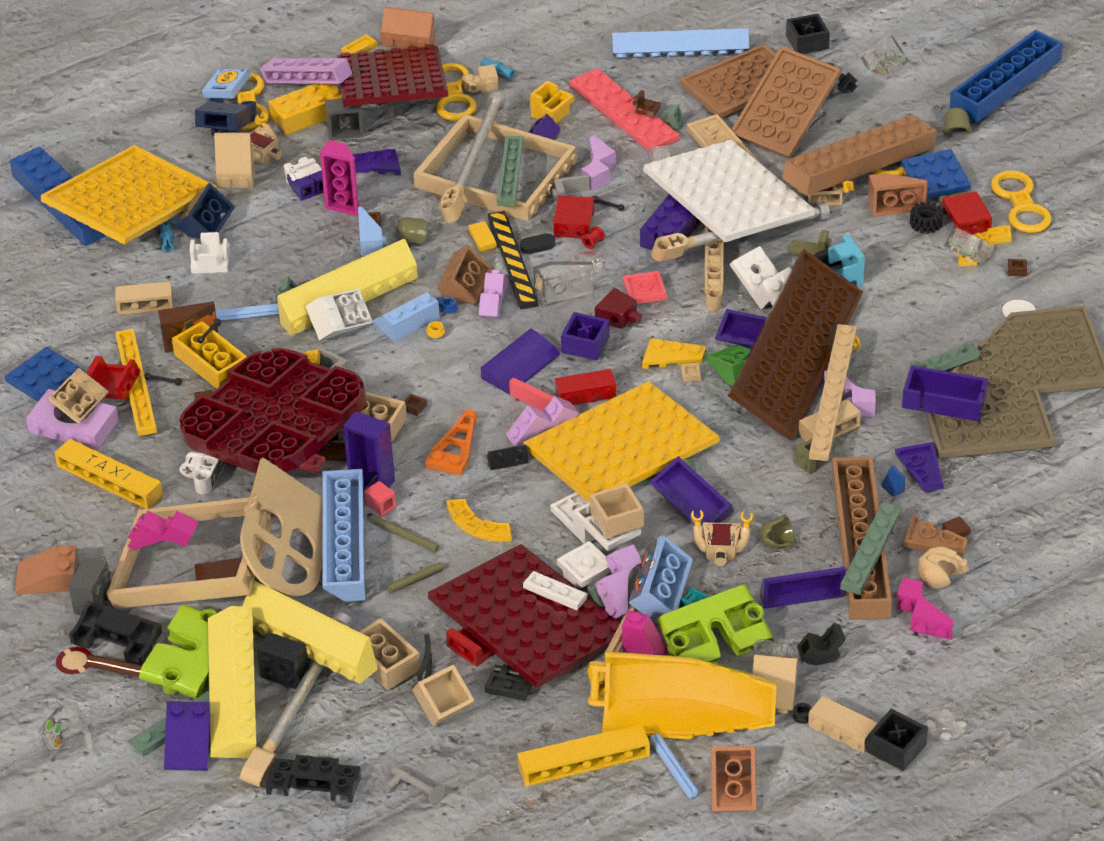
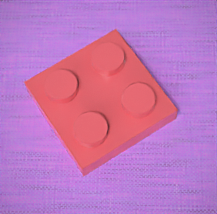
M659 271L623 276L626 293L635 299L637 304L667 300V294Z

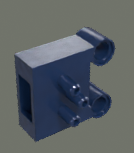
M211 98L207 103L195 109V127L211 128L212 136L218 133V129H222V133H235V131L255 121L257 103L255 101H243L241 104L225 103L222 98Z

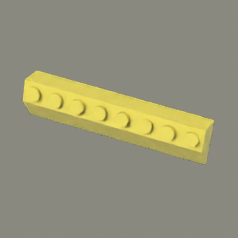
M402 239L278 295L280 324L293 336L313 326L306 305L318 297L360 289L364 302H367L417 279V264L406 240Z
M254 580L250 594L246 595L242 606L252 607L253 630L263 636L271 632L306 644L308 658L359 684L378 670L370 637Z
M230 606L208 618L210 757L249 758L256 747L252 607Z

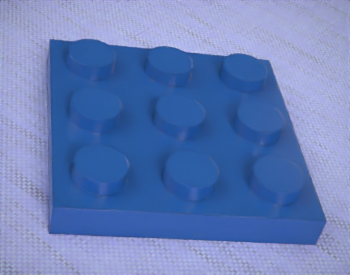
M952 149L901 160V166L907 177L927 180L926 199L971 189V183Z
M45 347L5 375V381L39 402L48 389L56 391L78 368L84 372L85 370L50 348Z

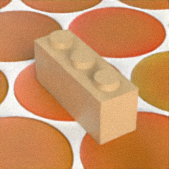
M171 281L115 286L117 314L154 312L173 308Z
M848 399L841 401L834 438L860 427L861 412ZM818 412L799 420V436L805 442L813 438Z
M824 696L809 711V727L862 753H865L867 750L868 734L878 724V722Z

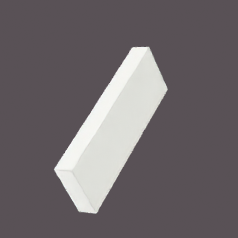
M535 571L523 582V588L575 610H578L587 600V593Z

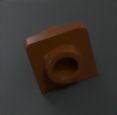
M643 90L633 98L634 113L654 118L661 108L660 102L645 99V91Z

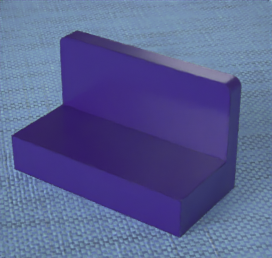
M545 114L535 121L528 133L554 140L560 131V127L548 114Z

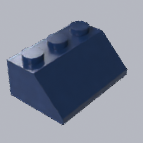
M208 183L195 194L175 225L188 237L201 239V233H219L235 209V206L211 183Z

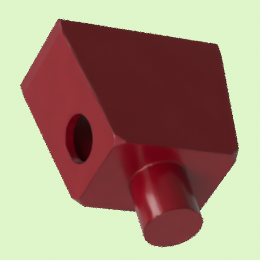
M613 288L595 306V317L609 319V326L622 329L630 321L639 324L642 319V314L637 312L636 300L617 288Z

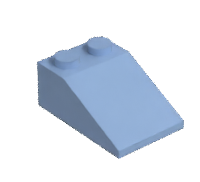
M358 207L361 257H364L386 247V235L382 236L381 227L362 207Z

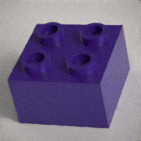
M573 312L561 334V353L598 360L610 337L609 319Z

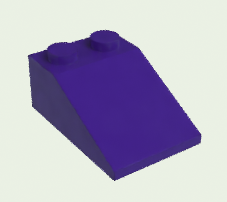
M167 701L164 770L208 771L210 702Z

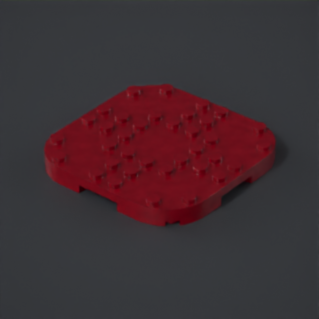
M272 348L271 351H266L262 354L259 351L244 358L227 372L229 379L209 396L202 394L193 401L180 416V430L186 445L198 452L253 473H257L260 459L263 457L282 471L287 472L298 469L300 465L321 449L343 429L344 424L355 411L362 412L367 396L363 381L355 372L339 366L329 369L309 362L305 354L285 348Z

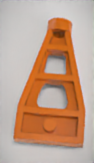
M471 409L464 410L461 418L431 449L425 460V468L462 476L469 463L474 426L478 418L475 411ZM457 432L467 434L465 440L454 438ZM448 445L461 447L459 455L444 452Z

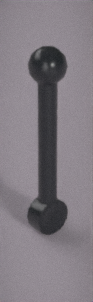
M592 196L594 197V203L599 202L611 207L618 208L619 211H623L625 208L622 204L617 205L599 199L598 196Z
M220 319L213 320V325L202 336L197 338L198 343L202 344L207 335L216 326L221 325Z
M150 373L144 374L146 380L166 381L175 383L177 386L182 384L181 378L171 379L154 376Z

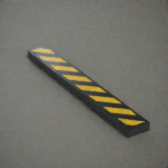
M506 212L488 213V220L520 310L538 307L537 296Z

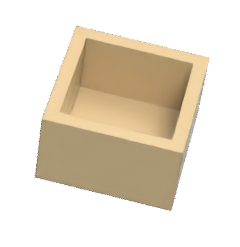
M627 483L590 495V513L606 538L644 527V509Z
M454 664L418 682L412 689L433 727L469 709L475 701Z

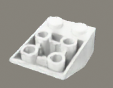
M360 289L318 297L306 305L319 340L335 337L373 323Z

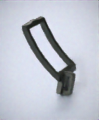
M428 634L424 635L425 653L422 664L417 671L418 682L422 681V675L425 670L424 679L432 674L431 642Z

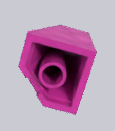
M628 610L622 624V653L668 656L667 647L649 615Z

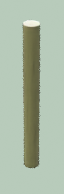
M375 515L370 517L369 521L426 549L435 553L439 549V545Z

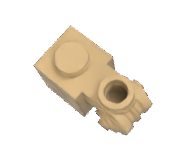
M495 65L479 66L478 76L476 77L473 74H466L463 77V89L470 93H475L479 90L481 92L497 91L498 76Z

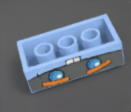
M664 535L648 544L629 603L642 614L649 615L652 622L658 626L656 620L660 616L678 609L693 559Z

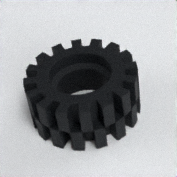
M920 202V205L917 203L912 207L910 211V225L912 229L915 228V231L920 230V233L926 231V234H929L930 231L934 233L935 229L938 231L942 227L943 210L940 209L939 205L936 206L935 203L931 205L930 202H927V204Z

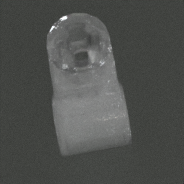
M760 639L754 643L752 661L754 663V655L756 653L792 656L794 648L788 643Z

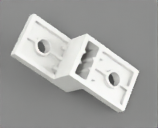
M760 246L730 263L731 268L761 310L771 304L772 306L774 305L791 271L790 267L778 272ZM751 267H756L759 270V274H755Z
M576 492L550 505L551 511L583 544L597 540L607 551H610L641 535V528L606 538L590 513V502L588 503Z

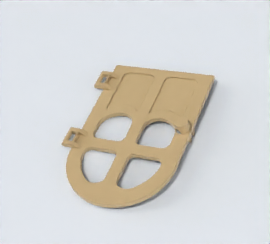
M262 457L259 462L249 503L244 507L245 518L240 534L242 553L253 574L266 587L287 597H302L314 590L317 584L323 586V497ZM260 511L272 512L279 518L282 525L279 538H276L259 526L257 520ZM293 530L302 532L310 540L313 547L311 559L290 546L289 542ZM253 536H257L275 549L271 569L265 568L259 562L253 547ZM286 557L306 569L307 577L302 583L290 584L282 577Z

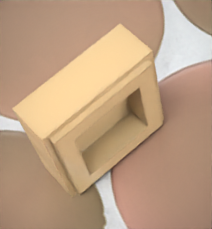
M700 363L680 364L682 382L701 381Z

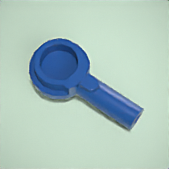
M454 297L435 298L439 302L441 311L444 313H453L459 307Z

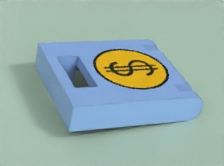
M218 69L202 90L204 98H234L251 75L250 70Z

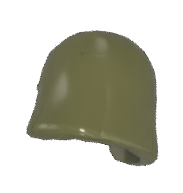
M954 107L946 112L944 117V134L953 128L966 129L967 133L972 132L969 116L964 109Z
M404 218L397 224L396 235L399 241L405 239L407 244H423L426 240L428 229L425 219Z
M782 515L762 525L760 537L765 546L776 549L793 547L795 545L794 530L787 515Z

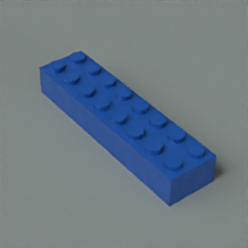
M1034 30L950 92L949 109L954 107L962 108L967 112L969 119L975 122L980 121L1061 61L1063 43Z
M40 146L9 160L12 177L84 246L106 237V235L77 221L67 214H63L61 211L41 201L42 194L73 177Z

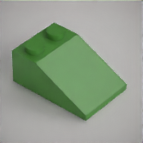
M734 345L707 354L705 359L727 384L733 386L751 349L741 345Z

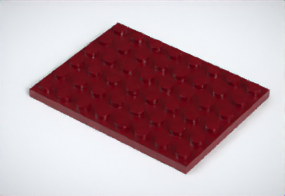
M433 44L425 45V48L410 46L408 49L392 48L388 51L377 49L374 52L359 51L356 54L344 52L337 55V58H347L353 73L341 83L343 107L448 97L438 46Z
M522 544L428 592V599L535 688L544 685L607 650L621 623L613 616L608 615L606 610L588 596L581 607L575 610L523 588V582L533 571L573 588L575 587Z

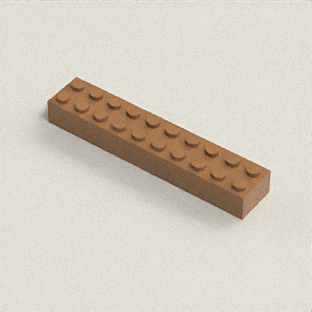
M909 115L785 160L782 179L808 196L844 181L894 164L902 159L910 158L933 149L937 130L920 120L917 116Z
M872 457L832 458V483L842 566L845 567L846 572L879 510ZM883 548L861 594L858 595L846 591L849 620L891 618L892 599L885 548Z

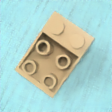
M78 368L48 400L79 424L92 413L99 402L102 403L109 391Z

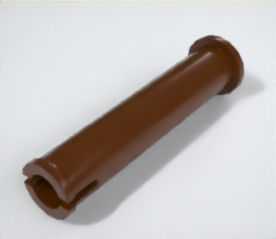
M93 654L89 655L87 660L89 668L92 667L139 677L141 667L143 666Z

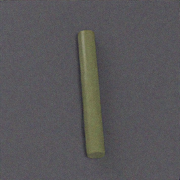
M441 562L387 585V591L389 593L441 571L444 567Z

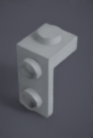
M589 175L554 179V189H552L553 200H558V195L565 196V194L589 191Z
M321 347L317 348L320 352V363L329 369L339 366L349 370L348 360Z

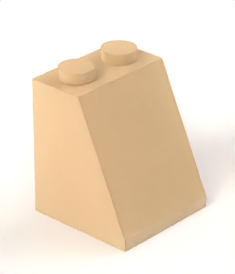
M756 653L754 655L753 675L777 684L776 713L789 714V710L794 708L799 657Z

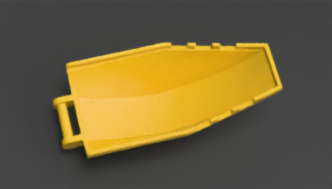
M605 651V662L591 661L589 663V669L591 670V692L588 697V704L604 706L603 733L642 724L646 735L649 737L659 733L662 738L693 739L694 736L707 734V736H713L714 733L725 731L732 733L738 729L748 728V730L775 726L777 684L759 676L690 657ZM600 671L605 672V697L599 696Z

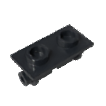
M527 445L488 451L487 460L490 463V470L529 463Z

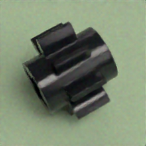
M849 72L846 75L842 73L839 76L838 81L840 82L837 86L845 93L849 90L853 93L858 87L855 84L858 80Z

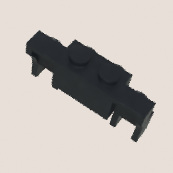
M88 601L77 624L70 632L69 638L71 644L87 649L90 648L96 638L127 647L123 652L125 661L143 665L153 650L152 646L162 634L161 623Z
M296 755L295 760L275 758L273 769H270L265 785L266 793L271 795L273 789H283L284 796H288L292 784V789L330 792L331 801H335L337 795L347 796L348 803H352L356 788L360 782L361 767L340 765L339 759L331 757Z

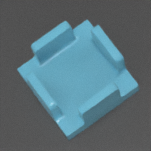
M850 235L842 236L841 244L828 248L829 263L841 261L843 268L834 271L849 282H854L856 287L862 286L864 283L865 256Z

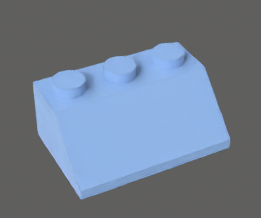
M426 292L372 321L375 326L396 342L439 319V302Z

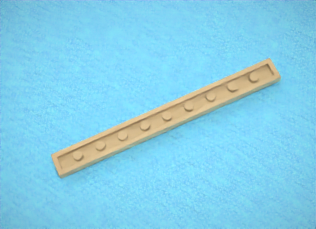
M837 325L809 459L829 461L857 326Z

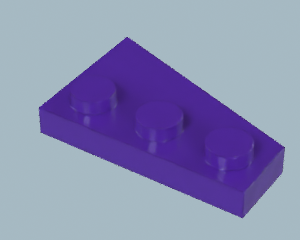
M396 149L352 154L355 159L356 173L379 171V174L395 172V175H401Z
M934 442L895 449V455L923 492L943 489Z

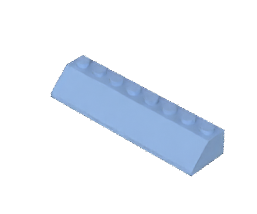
M745 28L612 33L613 56H616V58H627V55H633L634 58H642L644 55L660 57L661 54L675 57L684 53V56H694V53H701V55L707 56L711 55L712 52H718V55H727L728 52L740 54L749 50V30Z
M362 469L323 471V589L345 602L366 600L364 480Z

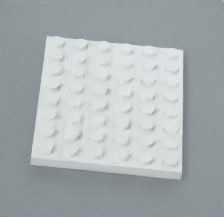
M726 140L725 142L712 144L708 147L653 161L652 163L645 164L643 167V171L724 242L810 217L815 213V209L733 140Z

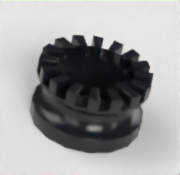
M807 703L796 704L793 708L794 721L800 722V724L808 723L809 711L812 707Z

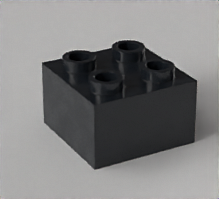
M819 13L786 19V37L794 51L806 54L829 49L830 32Z
M269 632L257 648L261 678L296 690L309 668L306 644Z
M891 708L868 734L867 753L904 771L927 745L928 727Z

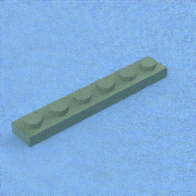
M523 136L505 137L497 206L515 207L523 150Z
M882 502L841 582V590L858 595L861 594L901 515L902 507Z
M209 691L191 702H209ZM166 717L130 739L131 745L143 757L165 744Z

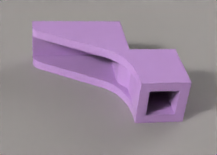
M595 135L589 138L592 162L582 168V175H589L590 189L592 191L610 183L609 169L616 166V152L614 149L610 148Z
M491 270V273H485L484 293L480 295L479 316L500 318L502 299L509 284V277L500 270Z
M824 370V382L826 379L827 370ZM847 377L842 401L848 399L861 412V417H875V389L857 387Z
M554 396L544 411L528 405L506 433V436L514 446L523 445L524 441L543 433L547 429L577 417L579 412L569 401Z
M634 544L606 556L605 559L612 575L606 576L595 583L606 612L616 619L628 611L629 573L634 567L642 563Z

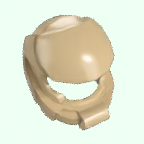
M946 547L930 548L919 558L918 574L923 582L932 589H942L951 584L949 576L966 573L969 570L967 560L962 559L955 551Z

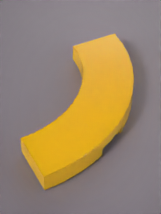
M1009 225L989 228L988 231L981 234L979 232L976 233L968 241H976L987 248L999 243L1011 242V227ZM971 244L969 246V250L974 253V251L971 250V246L975 244ZM963 246L959 252L958 266H977L978 257L965 256V246Z
M466 499L446 501L451 519L466 533L487 541L512 542L510 523H498L479 519L468 506Z

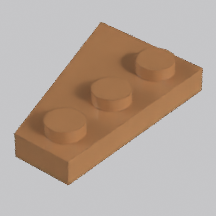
M912 514L903 547L921 551H928L930 548L946 547L955 551L963 559L968 539L949 530H940L935 527L934 523L929 521L925 523L919 520V516Z

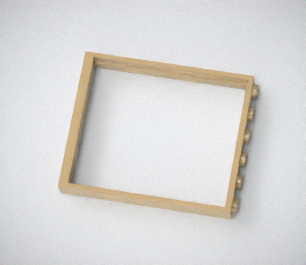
M464 114L414 172L416 188L443 196L447 189L454 187L456 182L434 176L433 174L469 132L477 134L483 119ZM493 122L487 137L505 142L506 136H523L524 148L561 159L526 203L516 200L515 207L497 206V194L467 185L462 194L463 201L495 212L505 211L509 216L529 221L536 214L538 208L545 203L546 198L552 194L554 179L563 178L565 174H568L573 164H576L578 159L576 146Z
M250 497L138 510L132 528L135 527L140 516L144 517L147 511L165 520L169 516L173 517L176 511L196 521L245 516L244 507L249 503ZM260 511L257 520L259 526L270 533L275 514L269 511ZM253 536L254 551L260 562L266 542L257 536ZM128 538L123 547L116 571L112 576L110 587L107 590V598L114 609L249 595L255 575L243 556L236 577L126 588L140 548L133 550L127 547L131 540Z

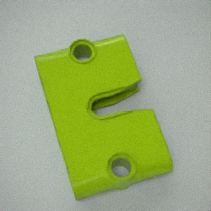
M746 584L668 612L656 620L668 644L667 650L670 655L690 657L718 664L717 659L721 658L717 639L711 629L713 627L720 631L724 641L737 657L766 646L774 640V636L763 618V608L755 603ZM748 614H754L756 618H752ZM674 642H679L682 644V646L679 647L675 645Z
M182 604L167 627L170 631L167 640L179 647L157 643L141 667L139 679L157 686L159 684L162 685L163 691L170 695L180 693L193 699L201 696L209 684L208 618L217 614V612L213 609L202 611Z

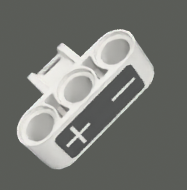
M187 453L185 463L180 466L181 474L185 477L193 478L195 491L198 494L210 493L226 462L204 453Z

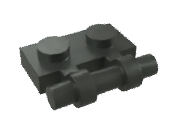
M495 664L493 672L490 673L485 685V693L526 701L532 684L509 665L503 664L501 666Z

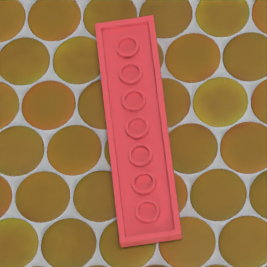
M596 68L570 80V86L650 153H654L680 140V135L656 115L654 118L634 113V97L600 69Z

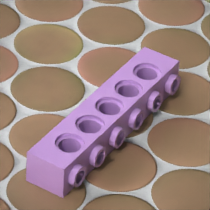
M272 58L260 68L266 83L341 84L353 74L347 58Z

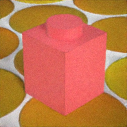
M380 481L364 490L366 506L381 517L396 507L395 492Z

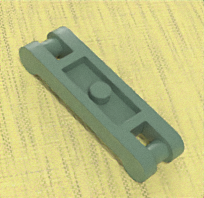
M966 341L962 347L950 349L946 353L932 356L922 362L913 361L910 367L913 365L945 371L977 359L980 351L972 341Z

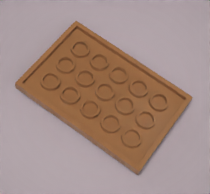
M762 44L680 79V85L714 115L718 114L720 118H723L745 108L776 54L766 45Z
M781 46L731 130L741 140L791 159L841 75V69Z

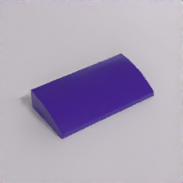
M726 309L715 340L752 348L767 317Z
M530 328L480 367L481 379L510 395L509 381L512 378H516L524 383L557 358L560 352L545 337Z
M679 456L649 482L691 522L692 511L695 518H700L701 510L703 512V519L700 522L701 526H703V522L721 523L734 512L732 504Z
M845 567L764 578L760 588V599L763 609L844 597V590H841L840 587L846 574Z

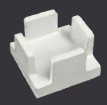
M211 232L201 233V244H195V240H191V273L228 272L230 246L227 239H223V243H220L219 233Z
M590 541L557 559V565L563 570V577L578 589L579 586L583 588L586 585L587 589L591 588L597 581L606 577L611 572L605 559L606 556Z

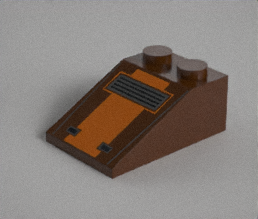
M214 301L158 310L165 353L174 352L172 338L201 321L209 327L213 325V320L217 319ZM218 326L213 329L215 332H218Z

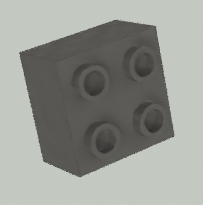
M342 98L325 100L329 140L364 137L361 105L343 107Z
M89 557L83 558L68 585L74 614L81 615L88 601L105 606L107 590L111 584V571L108 569L107 561Z

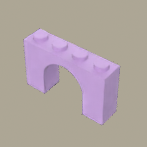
M48 389L26 418L29 433L63 442L71 439L97 451L119 421L116 406L99 402L92 413L79 424L64 423L59 421L64 412L48 400L55 390Z

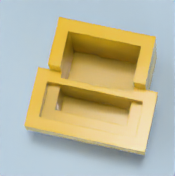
M546 81L530 94L531 117L539 119L548 114L555 123L559 122L570 113V104L574 102V95L561 89L558 91V85Z

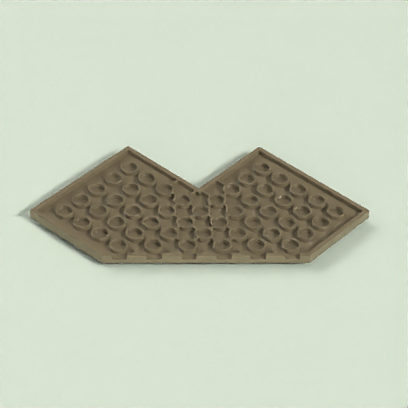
M1086 306L1011 312L1007 316V320L1004 323H1000L993 330L992 335L989 338L986 337L978 345L980 355L977 359L956 366L951 371L953 373L988 379L987 395L979 422L925 412V416L938 458L1055 447V438L1039 393L1104 387V354Z

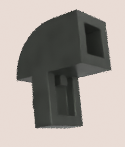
M833 623L823 636L808 632L797 645L802 662L821 665L838 659L840 657L838 648L846 640L841 625Z

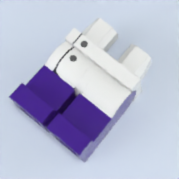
M305 156L299 159L298 164L293 165L290 162L284 164L286 182L301 201L316 196L315 193L317 195L324 193V188H319V184H323L322 169L314 158L308 159ZM303 190H307L309 193L303 194Z

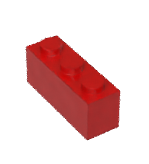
M611 369L555 378V393L557 397L569 401L572 405L596 402L616 397V382Z

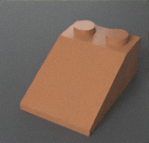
M889 173L869 175L868 205L872 217L910 213L915 204L918 203L920 205V202L926 204L927 180Z
M76 545L55 546L18 562L15 594L68 592V585L79 567Z
M755 746L711 747L712 812L757 811Z

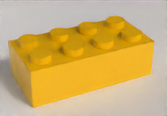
M313 84L268 101L270 118L285 135L294 133L327 120L325 100L342 98V92L335 84Z
M201 321L172 338L174 355L217 389L229 379L227 372L247 356L214 330L207 335L202 344L198 343L197 338L210 328Z

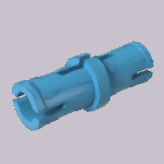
M487 57L483 58L481 66L495 65L497 75L506 77L509 80L514 77L515 70L503 66L501 62L492 61Z
M167 221V226H165V222L160 224L162 250L167 252L168 247L169 252L174 249L172 224Z

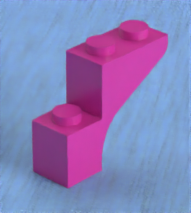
M147 511L144 517L140 516L135 527L130 531L128 538L131 540L127 547L136 550L159 541H171L185 547L192 537L198 521L179 511H176L173 517L169 516L167 520Z
M903 577L897 594L896 609L913 612L910 631L951 640L953 619L923 597L924 582Z

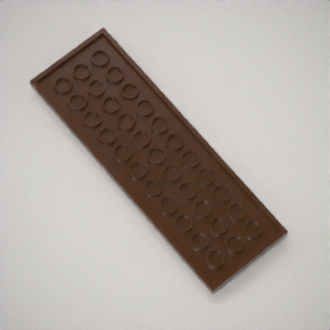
M803 249L799 253L728 397L791 441L799 428V420L804 418L824 376V370L828 367L837 325H848L863 291Z

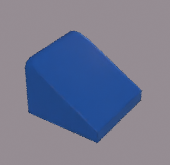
M891 466L881 486L891 496H896L904 492L905 476L895 466Z

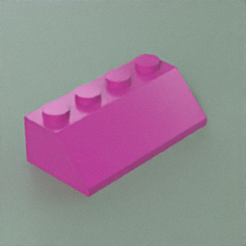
M328 140L320 151L325 207L329 210L359 216L354 156L345 143Z

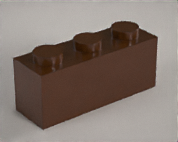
M242 558L194 564L196 581L236 577Z

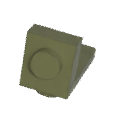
M821 231L818 243L792 240L789 254L799 255L805 249L814 255L819 251L831 247L832 239L829 238V231Z
M812 439L795 447V462L809 475L816 472V460L809 459Z

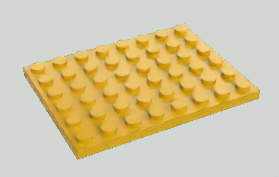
M133 145L42 194L41 201L125 245L184 211L195 194L210 182Z
M647 381L581 413L573 419L524 441L523 445L526 444L527 451L589 503L591 494L626 483L631 487L661 472L678 456L684 460L718 443L719 435L650 381Z

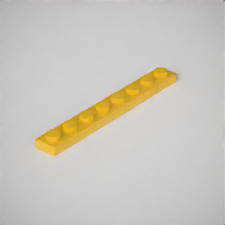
M134 329L117 331L115 335L122 365H127L130 359H134L141 370L139 377L129 392L137 435L143 436L157 433Z

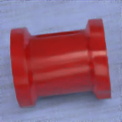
M594 226L591 232L581 237V241L586 248L593 249L598 241L605 239V234L600 227Z

